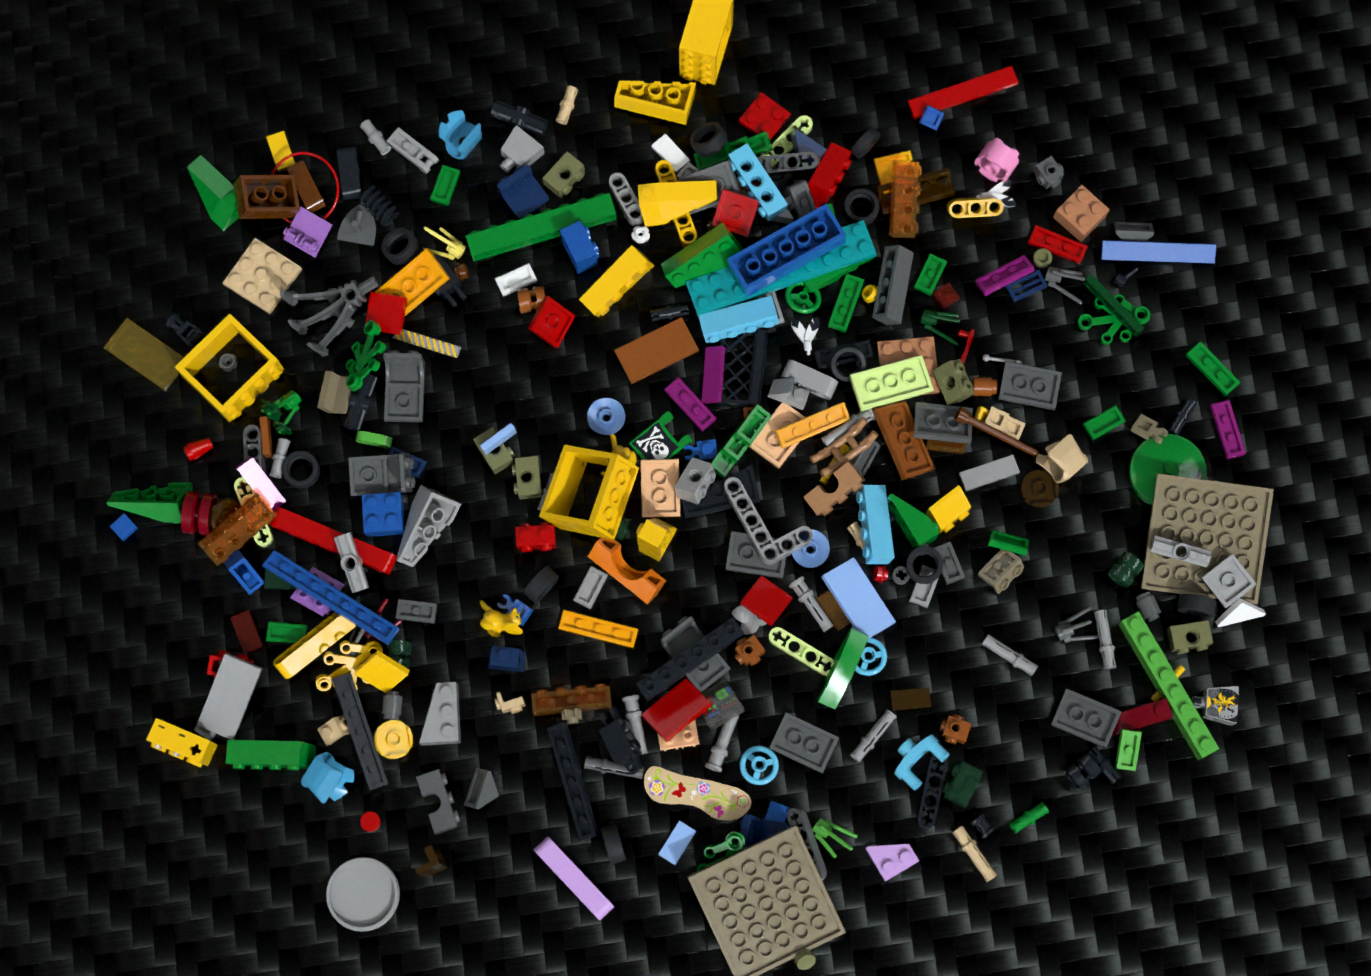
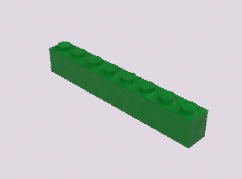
M599 193L591 199L583 198L574 204H562L554 210L545 209L540 214H528L523 219L508 220L503 225H491L486 230H474L465 236L473 262L559 237L561 236V229L581 221L583 226L586 225L589 228L616 220L617 218L610 193Z

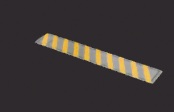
M404 329L402 330V335H393L394 339L455 358L458 357L461 349L459 346Z

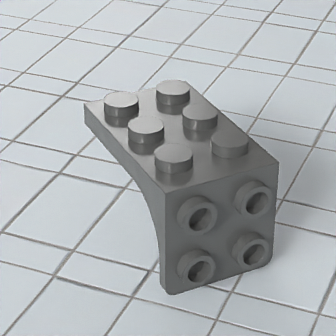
M395 350L383 353L386 368L384 421L423 422L425 361L422 354H419L417 351L399 353V351Z
M409 453L348 458L351 496L394 492L405 493L413 492V488H415V477L412 476L411 471L414 468V459Z
M692 616L689 618L683 617L677 623L678 626L674 630L670 628L662 634L661 646L672 659L705 637L697 627ZM718 653L690 672L686 677L702 693L731 668Z

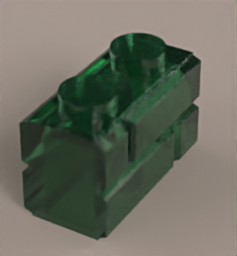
M963 761L959 765L955 764L951 775H953L951 783L947 781L942 790L945 793L943 798L962 808H966L983 771Z

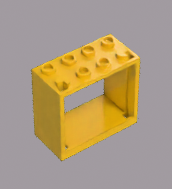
M693 0L679 46V71L682 78L689 81L697 80L704 85L707 83L716 84L733 26L734 0Z
M231 314L222 320L175 366L182 377L229 422L237 416L239 417L242 413L241 411L246 406L252 405L255 397L259 393H264L268 389L269 384L273 380H277L284 370L278 359ZM239 333L268 362L222 405L193 376Z
M564 445L539 517L562 530L614 540L639 467L619 454ZM587 462L607 466L589 521L568 517Z

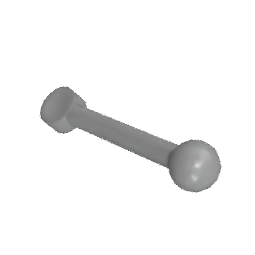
M988 354L982 357L985 362L991 360L1022 364L1020 360L990 357Z

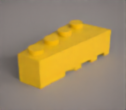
M619 80L615 93L614 107L686 125L695 95L696 82H689V84L672 82V84H666L660 81L644 83V81Z
M631 245L579 300L595 316H603L609 311V307L614 302L619 301L623 294L655 265L640 250Z
M658 518L647 519L645 524L641 523L636 531L639 551L659 562L677 528Z

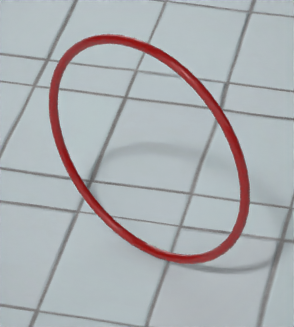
M297 152L283 158L275 166L271 175L275 174L277 168L285 160L296 155L317 157L331 169L335 177L337 191L332 208L322 217V219H326L334 210L339 198V181L333 167L321 156L310 152ZM283 218L284 220L292 224L293 221L289 220L288 218Z

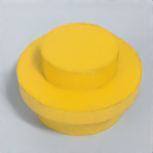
M867 285L863 289L862 297L865 302L872 303L875 301L877 286Z

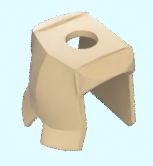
M1068 434L1060 442L1058 441L1045 448L1048 453L1047 455L1038 454L1036 457V463L1044 467L1057 484L1070 479L1088 463L1087 456L1081 452L1071 434Z

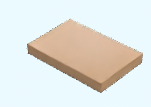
M781 402L759 435L748 447L779 469L799 442L781 449L775 430L806 417L788 404Z
M679 459L641 460L642 518L680 517V498H678L674 488L679 480Z

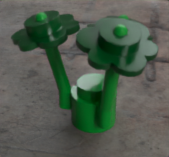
M291 390L273 403L261 399V412L269 419L274 420L273 426L279 434L291 435L292 430L287 427V424L299 409L298 404L301 402V398L295 391ZM282 406L286 410L291 409L283 423L278 422L281 416V411L278 409Z

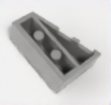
M456 682L436 683L419 742L422 746L461 743L459 690Z

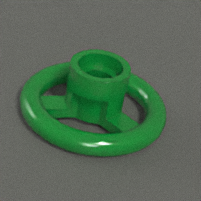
M803 282L786 288L785 299L788 305L796 312L808 314L819 308L822 299L819 290L814 291L816 302L813 304L809 299V291L806 286L799 294L791 293L794 287L805 286Z

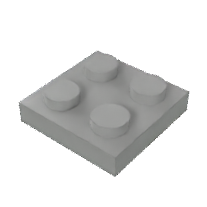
M1232 553L1201 576V579L1224 608L1230 606L1257 585Z

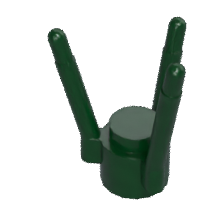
M925 309L921 319V323L925 324L924 329L934 332L956 346L959 345L958 342L932 327V325L936 326L938 319L960 323L959 319L951 318L958 317L959 315Z

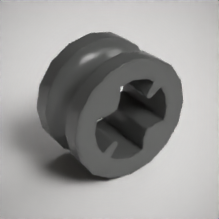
M904 566L897 567L892 574L893 581L898 585L906 584L910 578ZM898 571H902L903 574H906V577L903 578L904 580H900V577H896V574L898 575L899 573Z

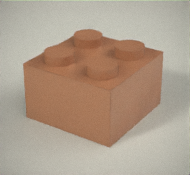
M1081 185L1056 210L1053 218L1082 242L1107 216L1110 209Z

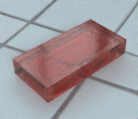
M249 610L231 617L232 624L245 654L263 647Z

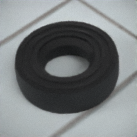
M875 128L866 131L854 144L851 150L852 154L858 159L863 157L880 138V133Z

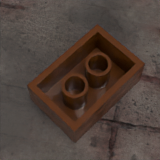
M240 175L233 183L239 219L293 218L300 211L294 175Z

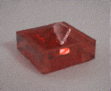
M947 283L933 293L943 309H946L960 299L950 283Z

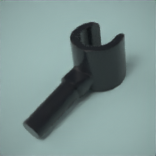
M1135 267L1125 276L1119 273L1113 282L1122 287L1138 271V268Z

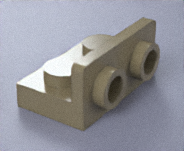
M1001 549L980 570L978 575L991 585L997 594H1000L1008 588L1010 582L1022 573L1024 565L1021 559L1014 553Z

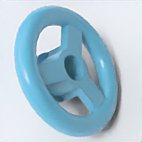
M875 638L868 639L866 643L876 645L880 651L876 652L872 647L864 648L861 655L863 661L861 668L857 665L855 669L861 675H875L886 665V649ZM865 653H870L872 658L866 659ZM881 657V661L876 668L866 670L869 663Z
M753 746L743 753L740 759V771L748 782L755 785H763L772 781L777 775L779 762L771 749L765 746ZM764 752L768 754L771 759L766 760L762 756L755 757L752 753ZM747 758L752 762V768L755 771L753 777L746 770ZM757 762H762L763 767L757 768L755 764ZM773 765L771 773L766 778L759 779L760 773L765 771L767 766Z

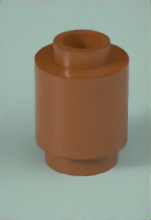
M973 377V380L970 381L975 393L973 396H992V394L997 393V380L992 379V377Z

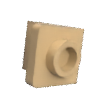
M497 692L498 698L494 699L497 709H502L503 713L511 711V714L523 710L522 707L526 706L522 696L504 702L501 693Z
M343 715L332 718L317 729L326 746L349 734Z

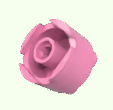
M994 138L993 141L987 142L976 158L975 165L977 166L978 164L980 166L979 171L986 178L994 182L1002 180L1001 183H1004L1019 163V152L1003 144L1000 139Z

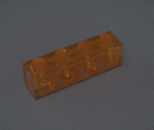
M893 160L889 229L891 237L915 238V233H918L919 225L916 222V214H919L920 207L919 203H917V195H920L921 190L920 184H918V176H921L922 171L918 161Z
M256 493L202 539L198 545L218 566L220 563L225 562L234 551L240 549L249 538L254 537L263 526L269 524L277 514Z
M596 684L593 688L576 686L573 690L556 688L553 692L537 690L536 693L531 694L534 716L559 714L564 709L573 710L578 708L581 711L612 708L610 686H606V684Z

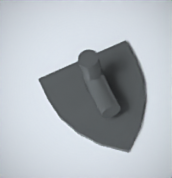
M361 204L357 205L343 219L337 240L374 246L376 238L375 219L365 207L361 206Z

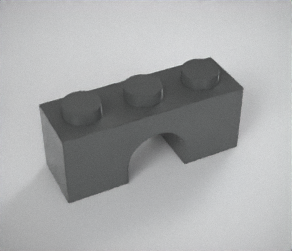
M438 769L417 776L422 796L437 795L441 801L440 808L436 812L428 814L434 833L437 835L459 827L457 822L461 820L458 811L453 810L451 803H454V798L451 791L447 792L445 785L448 784L445 772L441 773Z

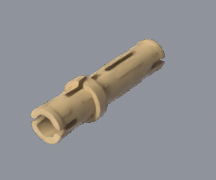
M963 825L953 831L952 834L961 844V849L969 855L986 882L997 876L976 846V841L971 839Z

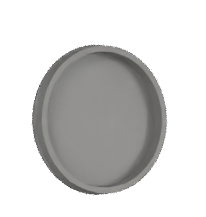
M368 857L351 859L342 864L331 876L326 892L327 904L332 916L342 926L354 931H370L384 925L396 911L400 896L399 884L392 870L383 862Z

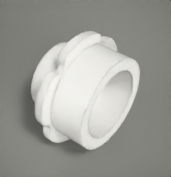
M636 226L631 234L632 239L640 244L645 243L650 238L649 229L645 226Z

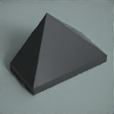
M1114 222L1116 234L1122 241H1147L1154 235L1152 223Z
M875 440L869 448L863 450L849 461L854 464L863 477L881 446ZM851 446L847 449L846 454L852 450Z
M476 768L464 806L480 809L497 798L499 794L492 773L488 770Z

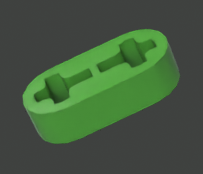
M358 431L355 441L365 445L390 449L393 438L381 434Z

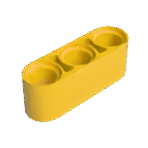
M996 197L959 198L948 202L947 211L955 218L997 216L1003 211V203ZM992 202H997L998 208L994 211H990V204ZM973 203H979V209L976 212H972L970 209ZM960 204V211L953 213V205Z

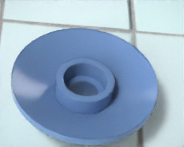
M599 399L588 410V424L593 431L600 435L614 434L624 425L625 411L622 405L614 399ZM607 415L610 417V420L604 421L603 417Z
M812 530L813 538L811 543L792 554L798 564L807 568H814L823 564L830 551L827 538L816 530ZM805 532L798 535L803 541L809 539V535ZM807 547H812L814 551L808 553L806 549Z

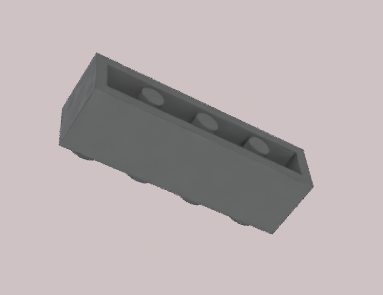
M900 245L886 246L883 255L872 318L885 325L901 324L914 253Z

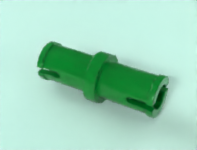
M1040 802V804L1029 811L1025 810L1023 815L1009 822V825L1014 830V833H1018L1029 824H1035L1037 819L1049 813L1048 808L1043 802Z

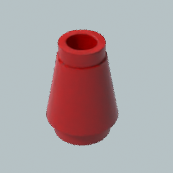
M206 438L186 443L187 445L183 447L188 460L191 461L198 459L213 448L210 439Z

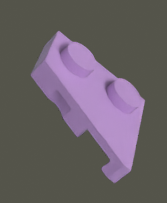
M909 844L868 846L865 848L884 881L889 880L919 862Z

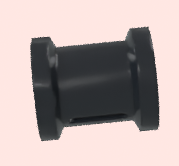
M984 813L971 823V826H975L980 832L982 839L996 829L995 826H991L987 821Z

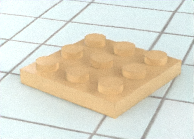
M254 238L224 280L223 285L268 314H271L281 300L280 290L289 289L302 268Z

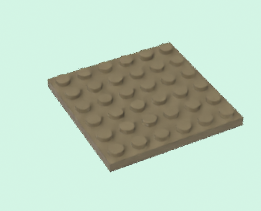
M1156 473L1140 588L1177 594H1196L1217 599L1201 579V576L1232 553L1257 584L1241 596L1240 599L1251 604H1258L1274 489ZM1156 535L1211 551L1210 562L1207 567L1150 552L1151 540ZM1179 546L1176 549V555L1178 557L1184 555V547Z
M796 824L687 876L733 976H758L795 958L801 951L811 950L846 933Z

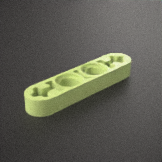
M800 116L772 144V149L781 146L784 149L782 154H789L793 150L792 142L786 139V136L796 129L799 130L801 122L808 123V128L804 126L800 130V132L807 136L812 130L813 122L811 118ZM774 150L762 154L761 156H770V154H778H775ZM772 159L770 161V167L772 169H774L779 164V161L777 159Z
M240 477L235 481L234 488L254 540L260 547H269L273 543V535L258 497L249 484L246 486L248 495H245L244 491L239 489L242 482L248 484L244 477ZM248 499L255 500V506L251 509L245 507V502ZM255 516L262 518V523L259 526L252 524V519ZM262 529L265 536H269L266 538L267 542L259 541L262 536L259 531L255 533V530Z
M775 627L769 633L771 644L820 674L828 675L830 670L825 672L823 665L819 664L818 667L815 665L821 656L823 658L821 662L824 664L830 662V667L832 668L834 664L832 658L782 628ZM778 632H780L781 638L785 640L786 636L790 638L786 642L785 647L782 646L784 642L780 639L774 641V636L772 635L773 633L777 634ZM790 642H797L800 646L799 650L796 652L790 651L788 647ZM807 652H814L816 660L808 662L805 654Z

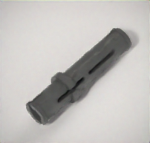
M586 756L584 769L601 771L603 774L607 772L642 779L644 767H642L643 770L630 775L623 763H615L607 758L603 760Z

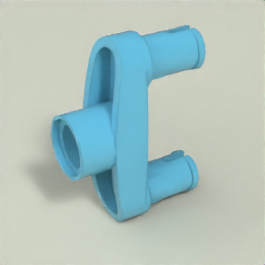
M934 735L926 737L917 745L911 739H908L898 749V752L904 758L897 767L895 775L900 780L903 779L914 791L920 787L922 782L910 770L925 752L930 751L941 762L945 761L950 755L938 743V739Z

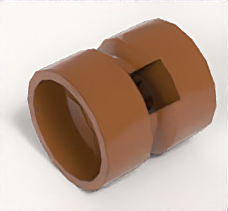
M544 286L533 287L532 290L528 288L517 290L521 314L531 312L532 309L538 310L545 297ZM531 297H536L537 301L532 302Z

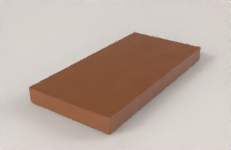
M681 317L614 350L630 383L633 384L699 352V349Z
M906 400L875 408L872 411L902 480L935 470L923 439L913 438L914 419Z

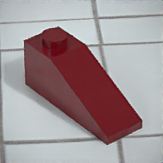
M1167 699L1121 712L1112 736L1119 735L1121 729L1136 730L1171 719L1172 714Z

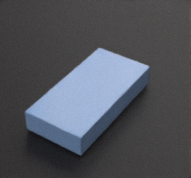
M512 423L481 444V450L485 455L517 433Z
M679 821L658 855L676 865L696 831Z

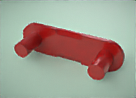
M971 329L970 332L960 330L958 336L968 338L961 357L963 365L974 336V329Z

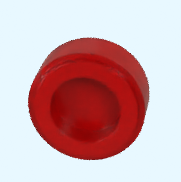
M367 812L361 817L360 824L364 830L374 832L380 827L381 819L378 814Z

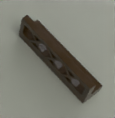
M949 168L877 186V198L883 214L955 196ZM945 176V179L937 180L939 177ZM927 181L925 184L919 185L920 182ZM909 185L908 188L901 189L903 186ZM891 190L889 193L882 195L883 191Z
M430 845L424 848L430 862L415 868L418 875L427 878L448 867L440 850Z

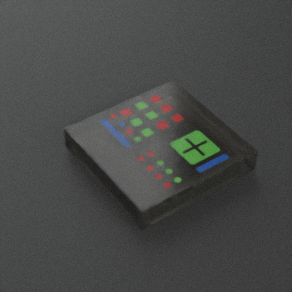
M726 679L701 693L711 703V707L701 714L710 730L745 712Z

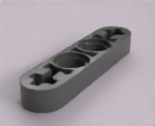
M815 152L757 157L761 164L765 163L767 173L814 169L820 163V158ZM809 155H811V158H815V162H812L810 166V163H802L801 159H809ZM790 157L797 159V164L793 168L788 165ZM774 158L779 161L777 169L770 167V161Z
M802 807L791 808L787 812L789 826L796 824L799 832L801 830L806 832L807 837L803 841L807 849L812 850V860L816 862L814 865L819 872L821 880H824L827 875L826 867L806 811Z

